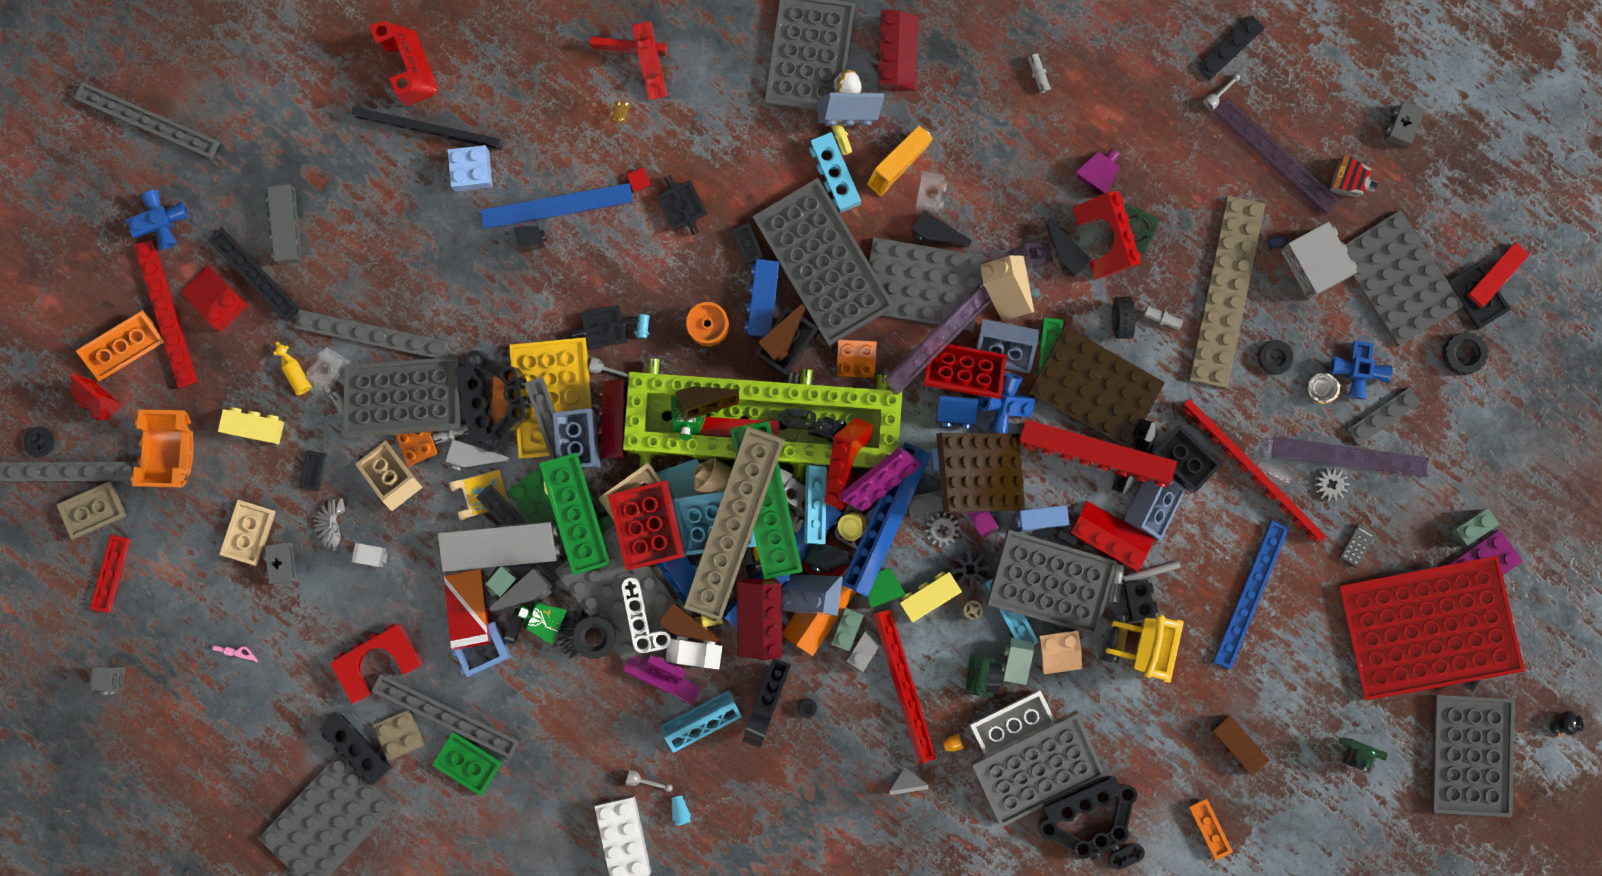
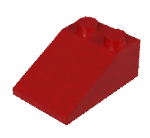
M209 265L181 291L198 312L215 329L221 332L248 306Z
M75 373L71 375L72 396L77 399L75 403L81 408H87L91 411L89 415L95 420L107 422L122 404L94 380Z

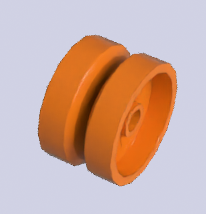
M703 302L690 310L686 320V327L695 343L703 347H713L725 340L729 332V321L726 312L719 305L713 302ZM708 321H710L711 325L709 327H705L704 324H707Z

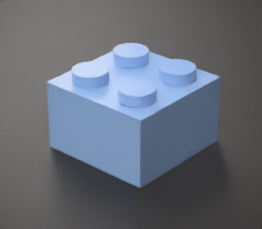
M486 145L448 149L451 187L455 192L493 188L490 155Z

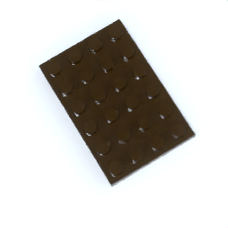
M1065 326L1028 394L1120 446L1130 448L1135 439L1133 435L1140 419H1146L1165 382Z
M936 434L943 513L1026 510L1019 434Z

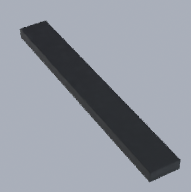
M354 106L351 112L357 119L470 144L486 145V147L500 150L503 145L499 138Z

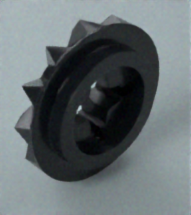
M34 427L26 433L24 447L30 455L42 457L49 455V452L54 449V442L56 440L53 433L47 428ZM39 437L46 440V442L41 444V447L33 443L38 441Z

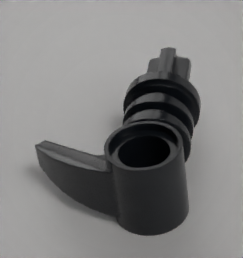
M830 417L818 418L817 422H814L816 427L808 428V434L826 438L828 441L833 442L834 435L847 425V422L834 420Z

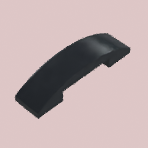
M1141 418L1133 435L1139 438L1135 450L1152 454L1155 441V423ZM1117 475L1111 489L1127 494L1138 481L1135 480L1136 477L1128 475V477Z

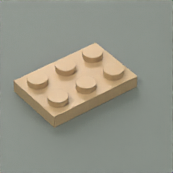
M237 500L219 555L258 566L276 511Z

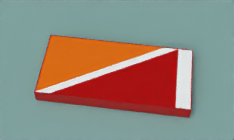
M476 569L444 576L451 650L489 644L490 634L483 570Z

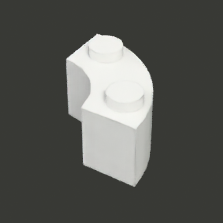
M677 636L676 639L670 640L665 662L719 669L722 646L715 645V642L706 640L703 643L688 641V637Z

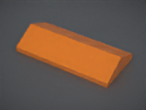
M141 310L78 348L76 352L96 379L101 381L164 343L153 321Z

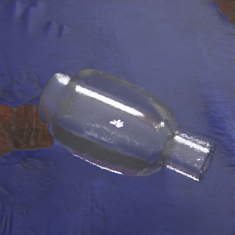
M1260 461L1257 466L1277 485L1284 484L1288 486L1293 477L1286 468L1275 463L1267 465Z

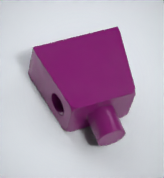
M1110 149L1106 155L1097 152L1077 171L1074 177L1099 195L1107 193L1120 168L1114 163L1119 154L1113 149Z
M967 512L979 534L984 539L1001 529L991 512Z

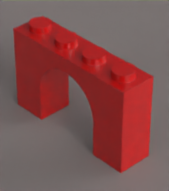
M1119 191L1107 192L1072 207L1078 226L1089 225L1104 219L1111 225L1114 232V244L1111 250L1106 255L1089 261L1094 280L1108 278L1141 264L1140 254L1136 248L1134 235L1128 222L1129 218L1125 212L1123 199Z
M855 418L834 435L824 498L825 504L840 510L848 504L842 501L839 494L864 475V473L851 469L857 453L870 442L873 424Z
M392 623L385 627V632L380 635L375 633L367 638L368 641L361 644L359 642L350 647V652L346 654L342 652L333 657L334 661L330 665L352 704L358 703L373 694L362 674L361 668L364 657L371 650L376 648L387 650L395 659L403 675L424 665L401 624L395 625V623Z

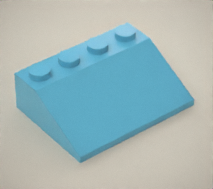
M725 491L673 499L686 556L702 554L704 552ZM753 531L747 547L757 546Z

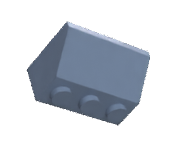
M829 93L817 100L818 123H825V126H836V123H843V126L846 127L854 126V124H860L862 127L872 126V123L879 119L884 93Z
M982 319L976 349L1007 355L1005 369L1030 373L1038 344L1039 330Z
M589 408L554 412L556 458L577 452L582 470L601 468L596 411Z
M1147 480L1146 483L1142 482L1124 521L1158 540H1162L1186 489L1174 480H1172L1171 487L1166 486L1165 488L1155 486V482Z
M795 574L781 589L782 610L792 613L838 616L843 577Z

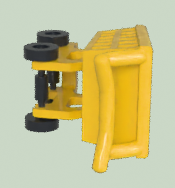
M1109 613L1107 620L1113 621L1111 623L1113 630L1110 631L1108 640L1109 648L1105 650L1106 654L1100 653L1098 659L1112 663H1119L1120 657L1134 660L1132 667L1144 672L1145 677H1154L1164 682H1171L1184 622L1182 620L1167 619L1164 615H1158L1157 619L1145 618L1141 627L1126 624L1129 618L1127 616ZM1128 630L1140 633L1135 655L1124 652Z

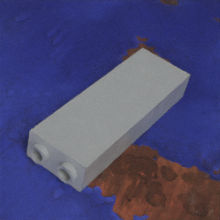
M555 520L442 531L438 533L442 571L556 561L562 554V548L558 544L557 538L559 536L558 525H556Z

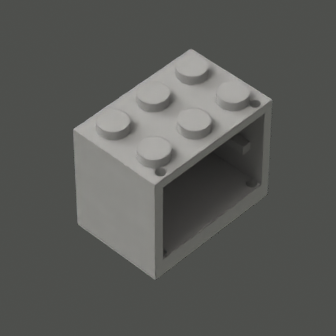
M1330 222L1288 243L1280 250L1308 300L1357 273L1355 261L1349 258L1346 245L1340 242L1337 236V229Z

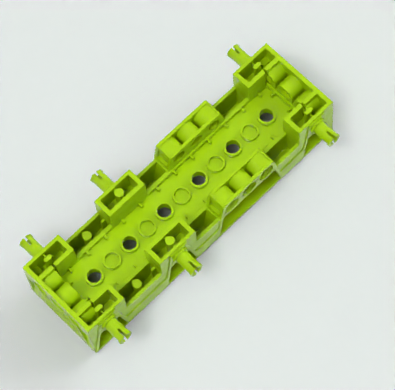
M652 358L647 359V373L629 372L623 450L640 456L639 469L648 462L651 465L652 457L656 455L666 456V454L685 455L695 459L706 460L715 457L720 461L735 462L736 453L732 438L701 436L699 433L691 434L690 440H682L679 437L680 433L673 431L672 419L668 422L662 419V414L665 411L671 412V395H675V392L683 388L693 386L738 389L739 404L709 413L711 417L740 419L745 416L751 420L779 421L783 410L801 409L813 411L817 420L818 418L830 417L834 420L846 421L848 425L852 420L858 418L873 424L870 442L857 453L851 467L857 468V470H871L899 447L902 391L888 390V375H884L883 383L882 375H877L876 389L811 385L813 371L807 370V377H805V369L800 370V384L658 374L660 360L654 359L653 366ZM787 413V416H783V419L790 423V420H797V417H792L791 413ZM807 414L805 418L800 417L799 420H804L808 425L814 418ZM787 427L785 430L779 429V437L784 438L785 441L778 462L794 467L793 479L798 481L799 477V483L804 485L806 466L830 465L833 442L828 441L826 438L808 434V428Z

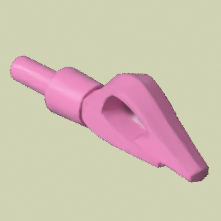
M213 646V650L223 652L224 655L258 662L246 646H241L237 650L230 647ZM242 650H246L249 655H244Z

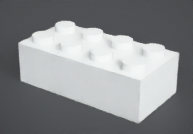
M1037 690L970 723L969 726L983 755L1055 721L1041 691Z
M635 796L597 804L595 811L609 876H649L651 868Z

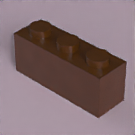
M1226 715L1210 729L1213 734L1211 736L1218 745L1222 744L1226 748L1224 752L1231 760L1235 759L1239 763L1237 767L1243 774L1248 773L1253 776L1270 761L1230 715Z

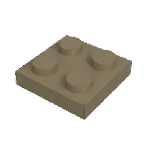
M411 710L373 725L387 761L425 745Z

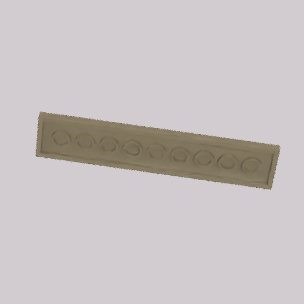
M1227 196L1189 381L1225 389L1228 388L1265 209L1264 203Z
M747 426L684 606L685 609L721 621L784 444V438Z

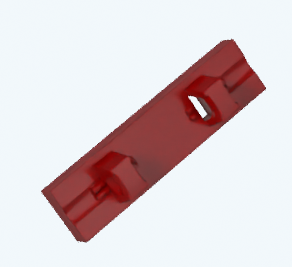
M651 21L632 24L648 99L667 97L668 94Z

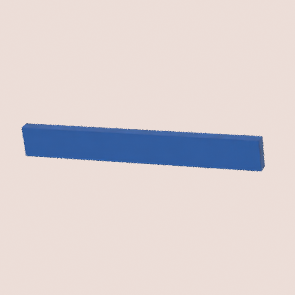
M628 183L480 211L485 230L633 203L631 186Z
M1270 520L1212 660L1213 663L1229 670L1232 669L1289 527Z

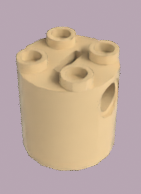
M715 457L700 463L694 471L693 489L700 494L725 491L732 468Z

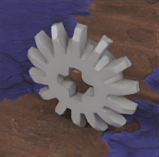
M1333 467L1332 472H1330L1329 468H1326L1327 473L1320 471L1319 473L1322 477L1316 476L1315 479L1319 480V483H1314V486H1319L1320 488L1316 490V493H1323L1320 498L1323 499L1325 496H1328L1327 501L1329 502L1331 497L1334 498V501H1337L1338 495L1341 499L1344 498L1341 492H1348L1344 486H1349V483L1343 482V480L1348 478L1347 476L1341 477L1343 471L1340 470L1337 474L1335 467ZM1329 479L1337 482L1335 485L1336 489L1333 490L1327 487Z
M936 513L937 519L931 516L932 524L926 523L927 526H930V529L925 530V532L931 533L927 538L929 540L933 537L934 541L932 544L934 545L939 541V547H942V542L949 546V540L953 543L955 542L953 536L959 537L955 530H960V527L954 526L958 521H951L953 515L946 518V513H943V517ZM940 524L948 527V530L945 531L946 535L937 532Z

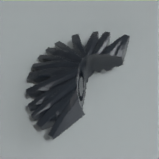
M582 610L580 618H578L576 611H573L574 619L567 614V618H563L565 622L562 621L561 623L564 626H560L558 633L566 635L557 639L565 641L559 644L560 647L564 646L561 649L562 651L567 649L564 652L565 655L572 651L569 656L570 659L578 653L572 639L574 628L581 619L589 616L587 613L584 614V610Z

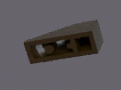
M693 386L675 392L676 405L684 421L739 404L738 389Z

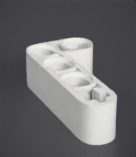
M635 577L626 578L622 584V591L635 650L639 653H646L667 648L671 640L670 634L664 630L649 631L639 580ZM629 581H631L632 584H636V587H634L633 591L634 595L638 593L639 596H632L630 598H627V595H631L630 588H626ZM637 600L640 603V608L632 610L629 603ZM640 619L644 622V627L636 629L633 622ZM663 634L667 637V642L659 644L656 637ZM644 638L648 641V646L640 648L637 641Z

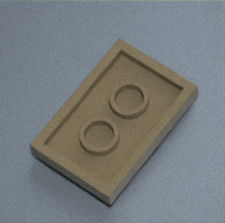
M111 481L57 504L71 540L80 538L127 517Z

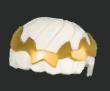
M852 70L839 73L838 77L834 80L835 93H861L862 85L860 78Z
M1316 374L1308 382V392L1311 398L1318 403H1330L1340 393V383L1330 374Z

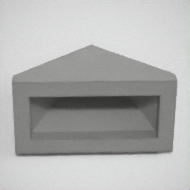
M904 768L890 787L889 794H901L929 788L926 782Z

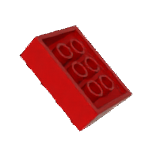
M931 341L924 385L1001 399L1007 355Z
M661 481L608 495L626 571L686 556L668 481Z

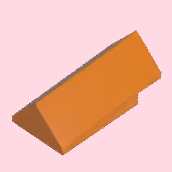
M842 585L838 616L795 613L782 631V636L813 656L856 592Z

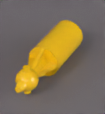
M278 341L275 342L276 348L273 353L274 355L281 356L282 370L296 395L306 393L312 386L298 361L286 354L287 349H289L287 345L284 346Z

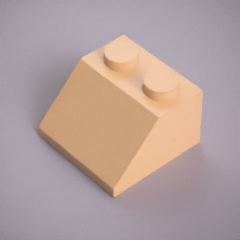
M1079 631L1037 636L1043 675L1082 669Z

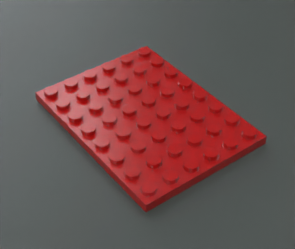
M1498 555L1339 586L1365 701L1525 672Z

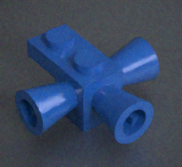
M150 190L141 194L140 198L149 211L126 219L132 237L137 238L154 232L157 234L160 250L176 246L178 243L170 230L175 228L173 221L190 219L185 203L181 201L167 210L160 204L158 190Z
M1353 341L1350 361L1337 356L1332 357L1330 374H1348V379H1353L1347 395L1348 398L1366 400L1367 381L1376 379L1389 384L1391 380L1392 365H1375V360H1372L1374 343Z
M1004 373L1001 399L979 395L978 407L981 411L993 410L997 412L989 427L990 430L1007 434L1009 416L1031 417L1036 399L1031 396L1015 395L1023 379L1022 377L1011 373Z

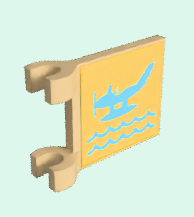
M500 469L449 483L452 491L463 489L468 510L457 512L460 521L489 512L476 497L490 484L509 503Z

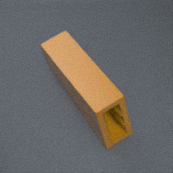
M918 126L875 168L867 185L881 197L930 145L933 139L930 133Z

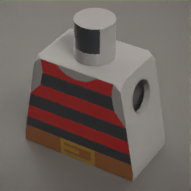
M1344 154L1339 160L1328 192L1360 197L1364 190L1374 193L1378 182L1369 179L1372 171L1371 168Z

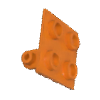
M838 340L837 376L875 378L877 341Z
M430 432L395 435L407 467L429 457L438 456L437 452L439 450L436 448L435 443H433L434 440Z

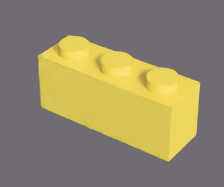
M230 407V410L223 409L218 432L279 445L284 422L278 420L279 417L267 415V418L260 417V413L253 411L245 414L241 413L242 409Z
M944 571L934 577L936 581L931 584L925 582L917 587L919 591L915 594L909 592L901 597L903 601L900 602V605L911 623L962 592L950 572L947 574Z

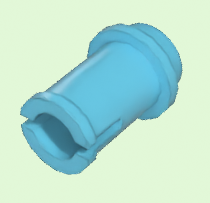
M638 314L637 328L634 334H636V338L647 339L650 316Z

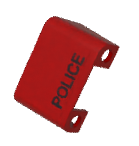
M380 21L369 25L376 44L380 43L383 50L388 53L396 51L401 53L407 71L390 77V81L396 96L403 105L407 107L434 96L438 89L437 83L416 31L412 28L387 21ZM400 79L407 80V86L403 89L397 87V82Z

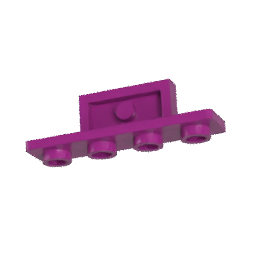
M651 655L648 661L633 656L631 659H628L623 669L624 673L689 704L694 703L700 690L699 686L684 679L686 672L681 667L670 665L658 656L654 657Z

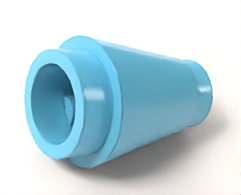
M683 796L671 798L672 821L675 822V826L690 823L691 815Z

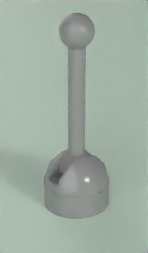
M1233 75V79L1217 94L1207 95L1202 100L1205 107L1213 111L1219 104V97L1235 81L1240 80V75Z
M592 357L589 372L600 373L604 370L626 377L629 380V374L604 367L601 360Z
M629 770L625 783L628 786L644 783L663 788L667 792H670L673 788L671 784L664 785L641 779L639 773L633 770Z

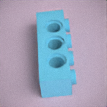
M832 132L811 140L809 151L812 158L816 157L819 163L816 165L820 175H824L826 180L823 182L827 193L831 192L833 196L831 200L836 209L839 210V213L861 205V199ZM824 153H830L832 158L824 160L821 156ZM837 170L839 176L833 178L829 175V172ZM844 187L847 192L840 195L836 192V189Z

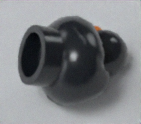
M1565 711L1561 713L1563 724L1553 722L1550 725V731L1554 735H1558L1559 738L1563 732L1568 736H1573L1577 731L1583 732V716H1577L1573 711Z

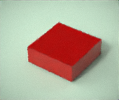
M644 167L626 174L634 193L652 186Z

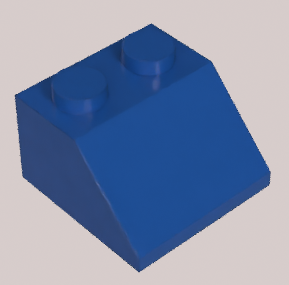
M940 396L937 401L936 423H940L941 427H952V424H957L959 428L970 429L971 426L976 424L979 399Z

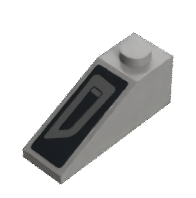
M452 440L446 462L451 463V468L460 471L462 467L468 469L510 461L509 457L456 440Z

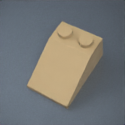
M1007 256L980 265L983 284L1002 321L1034 312L1024 256Z
M386 440L355 464L381 501L391 511L423 488Z
M648 462L600 496L598 500L613 519L608 498L609 494L661 482V479Z

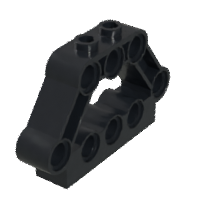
M472 350L466 354V366L455 368L470 442L474 444L482 443L484 449L489 452H501L505 449L507 441L519 426L530 418L531 401L524 385L527 380L519 368L506 366L489 358L482 351ZM477 356L480 357V362L478 365L475 364V358ZM480 370L501 379L505 383L503 396L509 402V408L493 430L494 419L488 413L490 401L484 393L486 382L481 377ZM510 371H512L514 374L512 380L508 379V373ZM474 380L478 382L476 389L472 387ZM516 389L518 395L513 399L512 392ZM480 398L482 404L477 408L476 401ZM518 408L522 412L519 418L516 417V410ZM482 417L485 418L484 426L480 425V419ZM493 438L497 439V445L495 447L492 446Z
M775 658L772 659L744 732L742 742L761 748L791 664Z
M1112 775L1042 807L1046 818L1038 823V832L1043 838L1052 839L1070 849L1079 859L1091 858L1093 860L1102 856L1101 853L1106 850L1112 852L1119 849V845L1129 838L1128 824L1133 803L1136 802L1138 797L1137 791L1131 785H1119L1116 777ZM1129 789L1131 796L1125 800L1122 798V792ZM1104 791L1107 797L1104 801L1099 802L1097 795L1099 792ZM1117 797L1112 823L1105 832L1095 831L1089 839L1084 840L1077 838L1056 825L1060 821H1072L1076 814H1088L1097 805L1107 806L1113 798ZM1087 799L1089 806L1083 810L1079 806L1080 801ZM1065 807H1070L1071 814L1068 817H1063L1061 814L1062 809ZM1046 824H1052L1053 830L1049 834L1043 832V827ZM1116 828H1121L1123 831L1119 838H1115L1113 835ZM1098 836H1104L1105 842L1101 846L1095 843ZM1084 843L1087 845L1086 852L1078 853V846Z

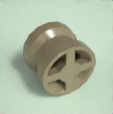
M969 601L963 606V614L969 620H976L983 613L982 605L977 601Z

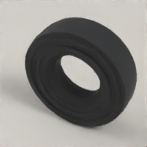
M1280 340L1267 342L1261 347L1258 354L1261 368L1273 375L1286 372L1292 366L1294 360L1291 347ZM1273 350H1278L1283 355V361L1278 365L1272 364L1269 360V354Z

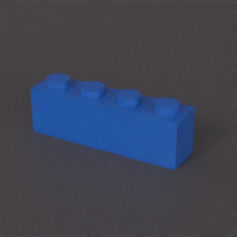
M756 259V264H752L751 275L754 276V283H750L749 287L752 301H748L747 313H750L749 320L745 321L744 332H748V337L762 339L772 328L780 266L778 261Z
M687 556L657 563L656 566L685 606L697 572L696 567L689 563L686 558Z

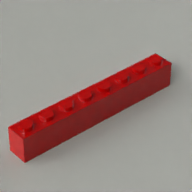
M1027 419L1020 438V443L1024 445V449L1034 451V449L1042 450L1041 453L1048 456H1053V454L1060 455V459L1066 461L1078 460L1079 464L1090 467V464L1098 466L1097 469L1109 472V470L1117 471L1116 474L1119 476L1128 477V475L1136 477L1135 480L1144 483L1149 480L1155 482V486L1162 488L1166 486L1171 487L1177 466V461Z

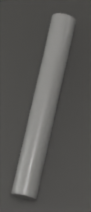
M1174 561L1123 576L1124 583H1129L1180 568L1179 561Z

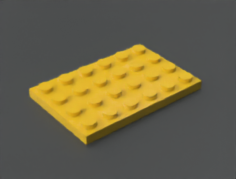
M586 338L509 345L511 366L519 368L527 382L540 377L544 378L556 412L592 409ZM516 389L513 391L514 399H515V398L517 397V395H518V392H517ZM532 404L530 406L531 415L529 420L522 423L517 429L519 459L550 456ZM520 408L516 410L517 418H519L522 414Z

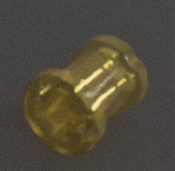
M615 101V110L613 116H610V120L619 124H626L627 121L625 119L628 110L631 109V105L626 102Z

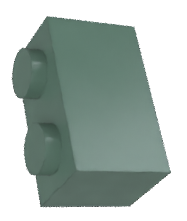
M1489 508L1479 510L1449 531L1460 546H1468L1498 526L1499 523Z
M501 566L486 585L489 587L488 592L494 597L500 598L521 579L507 567Z
M845 608L831 644L850 651L864 615Z
M1010 638L1009 645L1006 644L1004 649L1006 661L1001 663L1003 681L1027 684L1034 653V642Z

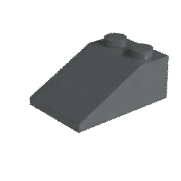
M532 569L489 609L491 611H500L539 599L544 600L552 593L550 589L553 586L539 570Z

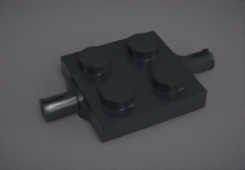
M671 175L668 178L665 177L664 180L669 188L666 192L656 197L673 231L688 226L692 236L700 233L695 222L706 216L707 212L691 180L683 184H675Z
M618 304L582 312L583 328L572 330L573 338L585 336L591 351L627 343L626 326L635 325L637 322L635 317L624 319Z

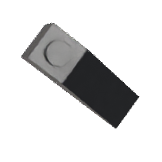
M925 210L911 230L913 238L919 242L925 241L926 243L969 247L972 243V240Z
M1049 220L1045 227L1058 263L1062 267L1061 271L1066 276L1074 278L1091 258L1059 227Z

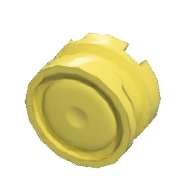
M850 512L839 520L838 531L845 540L855 541L863 536L868 520L862 513Z

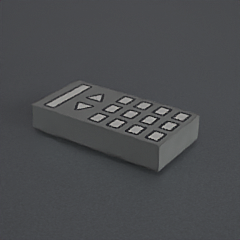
M1357 524L1340 558L1358 567L1376 533L1361 524Z

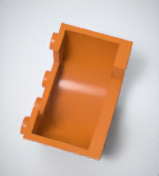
M138 409V415L135 416V425L137 429L143 431V437L140 438V448L142 450L141 456L138 458L139 467H134L130 476L132 486L181 488L187 483L184 479L191 472L194 444L193 430L188 429V424L191 421L186 411Z

